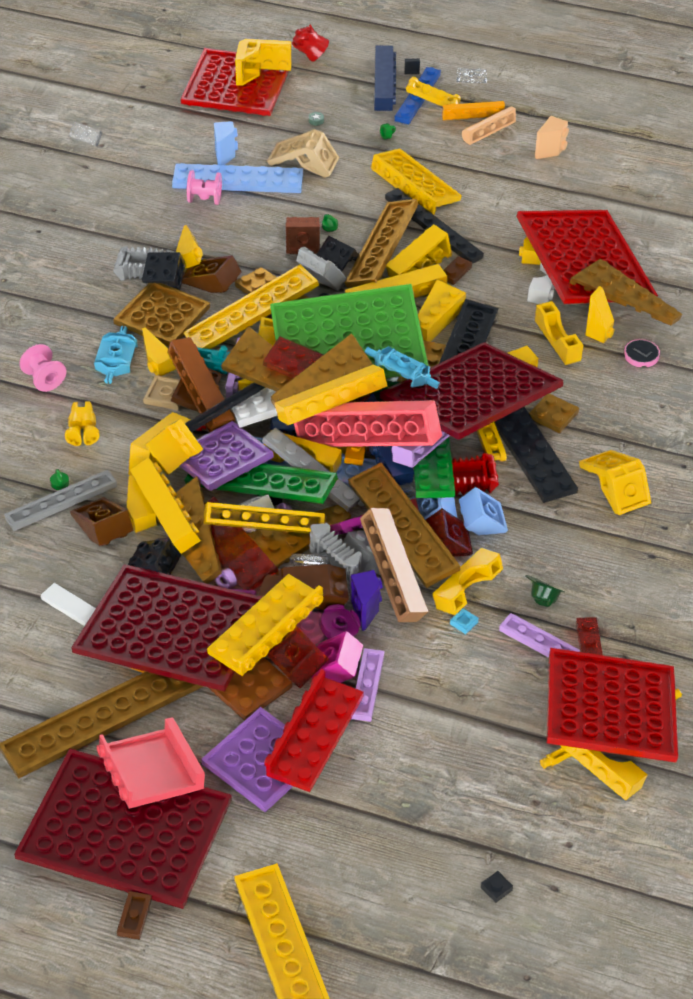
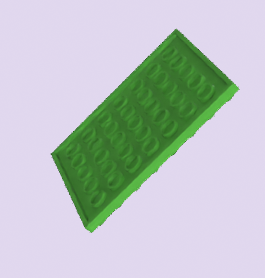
M411 284L270 304L277 350L302 371L350 334L355 337L364 352L367 347L378 351L389 346L428 366ZM367 355L372 364L375 365V359ZM379 366L384 369L386 379L402 376L395 371L387 370L385 366Z

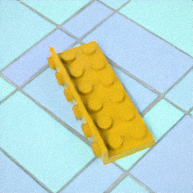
M399 148L374 154L371 169L395 188H399L412 199H417L418 203L433 215H435L436 207L461 200L462 195L402 149Z
M286 575L207 648L208 654L243 676L248 670H252L255 664L269 653L270 649L279 644L287 633L292 632L302 619H306L309 613L322 603L323 588L318 585L313 589L292 575Z

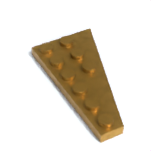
M249 326L221 365L224 371L276 392L303 372Z
M196 476L176 492L175 498L181 500L184 505L182 510H186L192 518L189 522H194L200 531L197 535L201 541L182 554L202 581L209 584L222 574V570L214 546L215 541L212 537L211 525L203 524L204 495L201 491V483Z

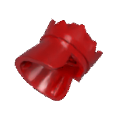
M311 24L309 27L297 29L293 42H291L293 47L306 54L312 62L316 61L329 45V39L318 35Z

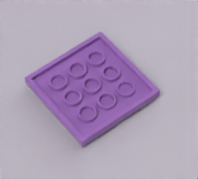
M231 421L197 439L203 450L188 458L180 467L193 478L197 476L200 483L211 491L265 463L274 456L272 450Z
M261 707L201 759L203 766L264 812L271 808L293 787L266 776L265 759L268 754H272L274 744L278 737H282L285 725Z

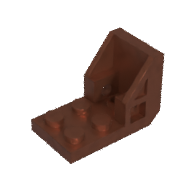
M319 217L286 218V254H298L301 247L308 248L314 254L318 253L320 249Z

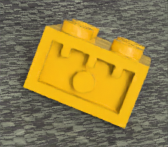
M182 419L168 425L145 444L167 475L172 473L188 458L203 450Z

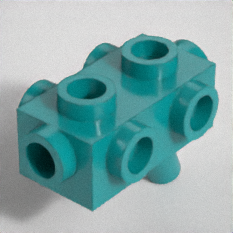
M221 346L220 350L198 348V352L204 358L207 368L227 375L228 372L222 370L221 367L230 353L227 352L228 348L226 346Z

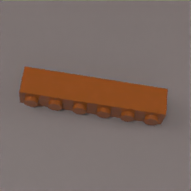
M191 337L171 340L167 353L199 413L201 414L225 400ZM229 409L206 423L209 432H212L231 421L234 422L235 416Z

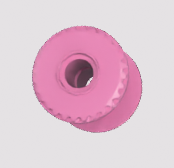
M190 170L187 179V201L192 203L194 194L200 196L202 200H207L209 196H214V204L219 205L222 192L221 173H216L215 181L206 180L204 182V180L195 179L194 170Z
M36 344L29 347L23 353L19 362L20 368L25 374L33 375V383L38 390L42 392L54 390L65 380L66 367L59 361H51L52 351L48 346Z

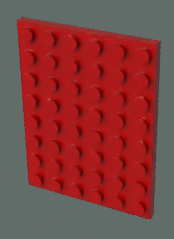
M608 210L517 212L516 217L563 304L590 303L591 295L595 290L587 291L584 289L585 286L578 283L573 285L570 283L571 277L599 259L606 261L609 265L621 271L622 274L658 297Z

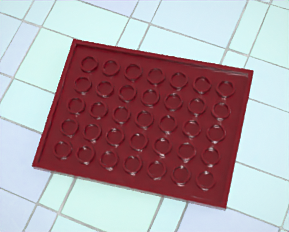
M483 342L430 368V378L440 382L437 389L428 384L410 387L412 380L406 379L381 391L380 399L386 402L435 400L441 431L460 440L563 387L564 380Z
M124 564L72 645V653L225 692L235 671L209 655L207 648L262 597Z
M69 749L14 853L15 859L127 893L130 891L151 895L154 901L184 909L232 801V795L204 787V789L129 809L125 800L122 801L120 798L118 786L113 785L111 773L105 769L104 759Z

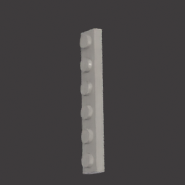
M274 428L263 437L262 442L292 467L330 472L279 429ZM339 478L328 495L347 512L360 502V498L354 490Z
M106 470L5 513V520L12 530L16 531L117 487V481L109 470Z

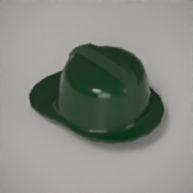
M525 575L526 578L532 581L531 596L538 605L550 607L551 604L557 601L561 592L565 593V591L554 588L537 578Z

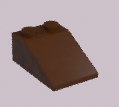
M233 255L201 259L199 265L190 267L184 272L182 283L210 293H224L237 280L242 271Z
M105 497L70 511L71 516L89 539L99 546L108 545L112 540L124 538L128 533L134 531L128 510Z
M321 564L283 567L281 569L282 579L290 574L313 589L318 585L323 588V601L318 607H315L316 609L325 610L328 606L336 604L344 606L349 600L345 568Z

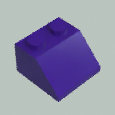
M374 570L351 575L350 601L354 612L360 619L362 631L367 629L379 612V602H382L380 589L383 588L380 577L376 576Z

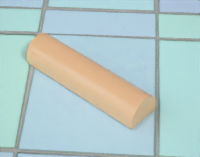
M510 106L462 131L463 140L471 145L515 123L516 108Z

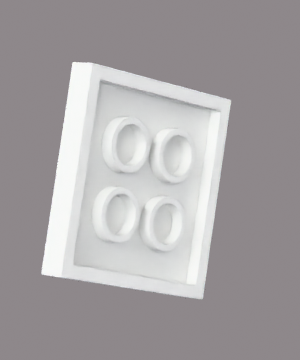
M264 388L231 408L239 428L278 416L276 408L271 402V396L276 391Z

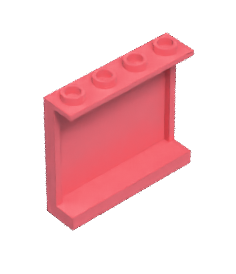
M173 717L165 719V729L111 743L106 742L103 734L99 736V745H97L98 755L100 758L103 757L105 769L107 772L110 771L113 785L118 786L120 798L122 801L125 800L129 809L204 789L205 772Z

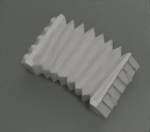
M128 246L122 247L117 255L113 272L123 281L127 277L131 279L132 276L135 279L139 276V279H141L147 254L159 251L157 248L153 251L151 247L147 250L145 246L142 249L138 246L136 250L133 246L130 250Z
M306 247L299 249L296 262L301 264L314 278L337 292L345 286L347 278L333 262L326 261L322 257L320 258Z
M312 524L309 544L312 559L317 558V564L321 562V564L345 568L347 587L351 590V575L361 573L362 553L359 551L354 553V548L350 550V546L346 547L347 543L342 544V539L338 540V535L334 536L335 531L330 533L329 524Z

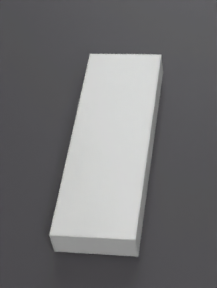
M53 583L41 594L43 601L83 626L86 625L96 609L56 583Z

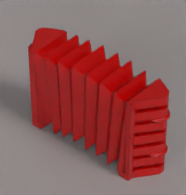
M483 453L481 458L477 455L475 459L471 456L470 461L467 456L464 461L461 457L458 461L455 457L453 458L452 467L456 496L459 491L464 496L466 492L471 491L475 487L483 492L487 489L489 493H492L499 485L493 455Z

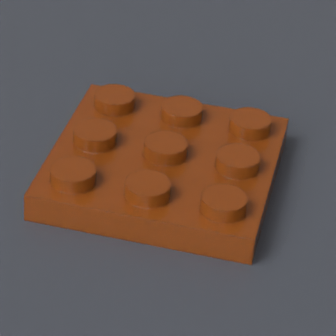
M262 657L253 669L248 670L243 676L235 672L225 692L212 688L209 689L245 721L260 707L264 709L292 688V681Z

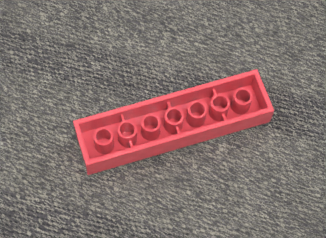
M435 400L349 402L294 423L297 437L330 447L433 446L442 437Z

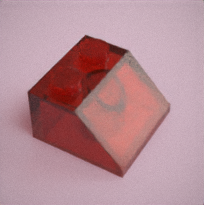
M443 508L426 519V522L453 557L471 556L473 554L470 534L465 528L463 521Z
M297 625L292 632H289L267 654L279 669L299 688L329 660L325 653Z

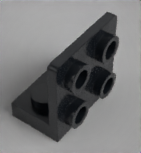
M328 235L316 255L326 261L333 262L342 272L348 262L356 261L360 254L356 249Z
M149 252L146 258L142 282L168 283L170 287L180 290L186 266L181 253Z
M169 537L142 541L129 559L128 565L171 575L182 554Z

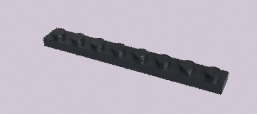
M399 188L385 194V199L388 202L412 199ZM418 203L411 218L414 222L425 230L434 224L448 233L451 250L460 257L472 262V264L483 259L484 253Z

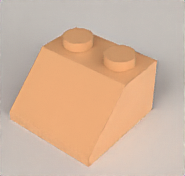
M553 116L549 117L537 132L536 159L559 156L566 149V137L569 133V128H567L568 121Z

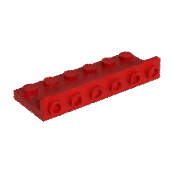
M322 669L318 675H314L309 691L306 690L304 692L300 706H296L293 711L292 720L285 724L282 737L277 738L272 754H268L265 759L266 776L310 793L363 699L364 691L325 678V670Z

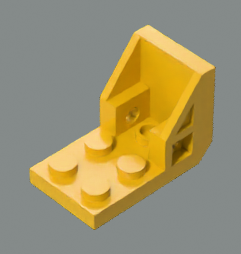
M244 39L240 41L235 59L236 85L243 86L259 77L261 69L291 71V41Z
M609 450L579 461L581 469L593 472L599 476L601 489L615 514L621 515L651 504L645 467L640 459Z

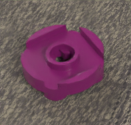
M331 605L322 613L319 619V626L323 634L327 636V640L345 631L356 638L361 625L358 615L353 610L348 611L344 609L345 606ZM339 621V623H343L344 625L339 626L338 624H336V622Z

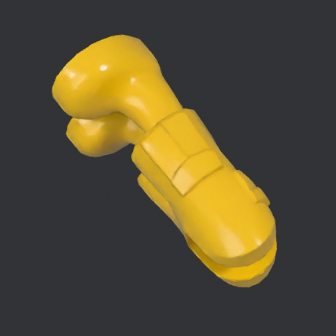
M85 401V406L79 407L78 402H73L68 418L69 428L64 434L65 440L71 445L80 446L82 443L81 430L84 429V443L92 445L98 441L100 434L98 428L95 427L96 416L93 412L92 404L90 401Z

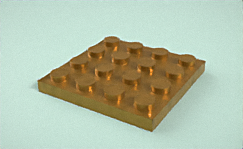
M148 283L113 319V322L117 326H123V328L126 326L129 331L142 336V329L146 328L161 343L169 346L171 340L181 339L184 336L183 332L193 327L210 309V302L162 283Z

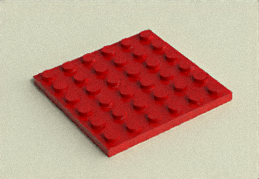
M204 48L182 94L181 104L271 116L289 70L261 69L259 77L243 86L236 85L235 59L237 52Z
M550 648L546 743L676 763L678 759L674 666Z

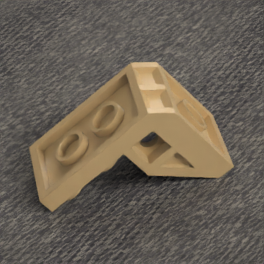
M314 129L278 142L267 162L272 166L296 158L303 168L326 178L331 175L340 157L325 134Z

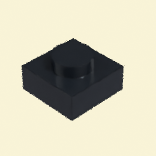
M496 871L481 882V889L497 903L513 891V885L499 871Z

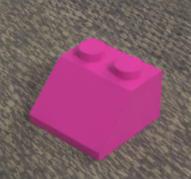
M347 631L319 643L308 676L313 678L322 669L325 670V678L342 683L352 679L357 673L363 644Z

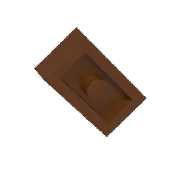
M459 256L443 270L447 275V283L454 285L472 268V262Z
M129 891L117 928V936L140 940L152 901L151 895Z

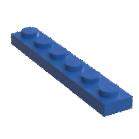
M426 67L418 81L433 87L441 75V70ZM409 93L396 113L395 121L409 125L425 99Z

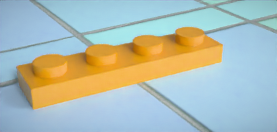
M504 101L443 105L442 120L490 117L504 110L505 103Z

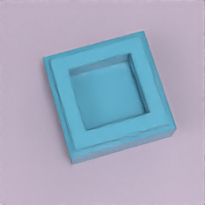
M462 608L450 619V625L467 634L478 623L479 618Z

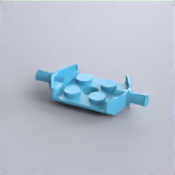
M121 326L120 331L117 333L108 332L104 335L94 362L95 370L106 375L104 382L107 384L108 381L109 384L112 383L114 376L130 373V364L138 343L132 334H126L128 330L126 326H124V329Z
M389 346L378 351L369 347L365 350L366 355L375 359L376 366H385L387 370L395 371L401 374L402 377L411 379L410 387L428 384L437 389L440 382L430 378V366L422 362L420 363Z

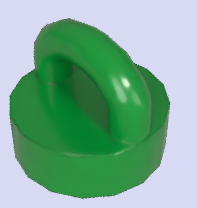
M388 123L382 124L380 126L381 137L384 140L391 139L392 134L396 131V127L394 125L390 126Z
M325 214L322 220V229L327 232L337 230L338 220L329 214Z
M56 469L55 473L50 477L51 487L55 490H62L68 487V475Z

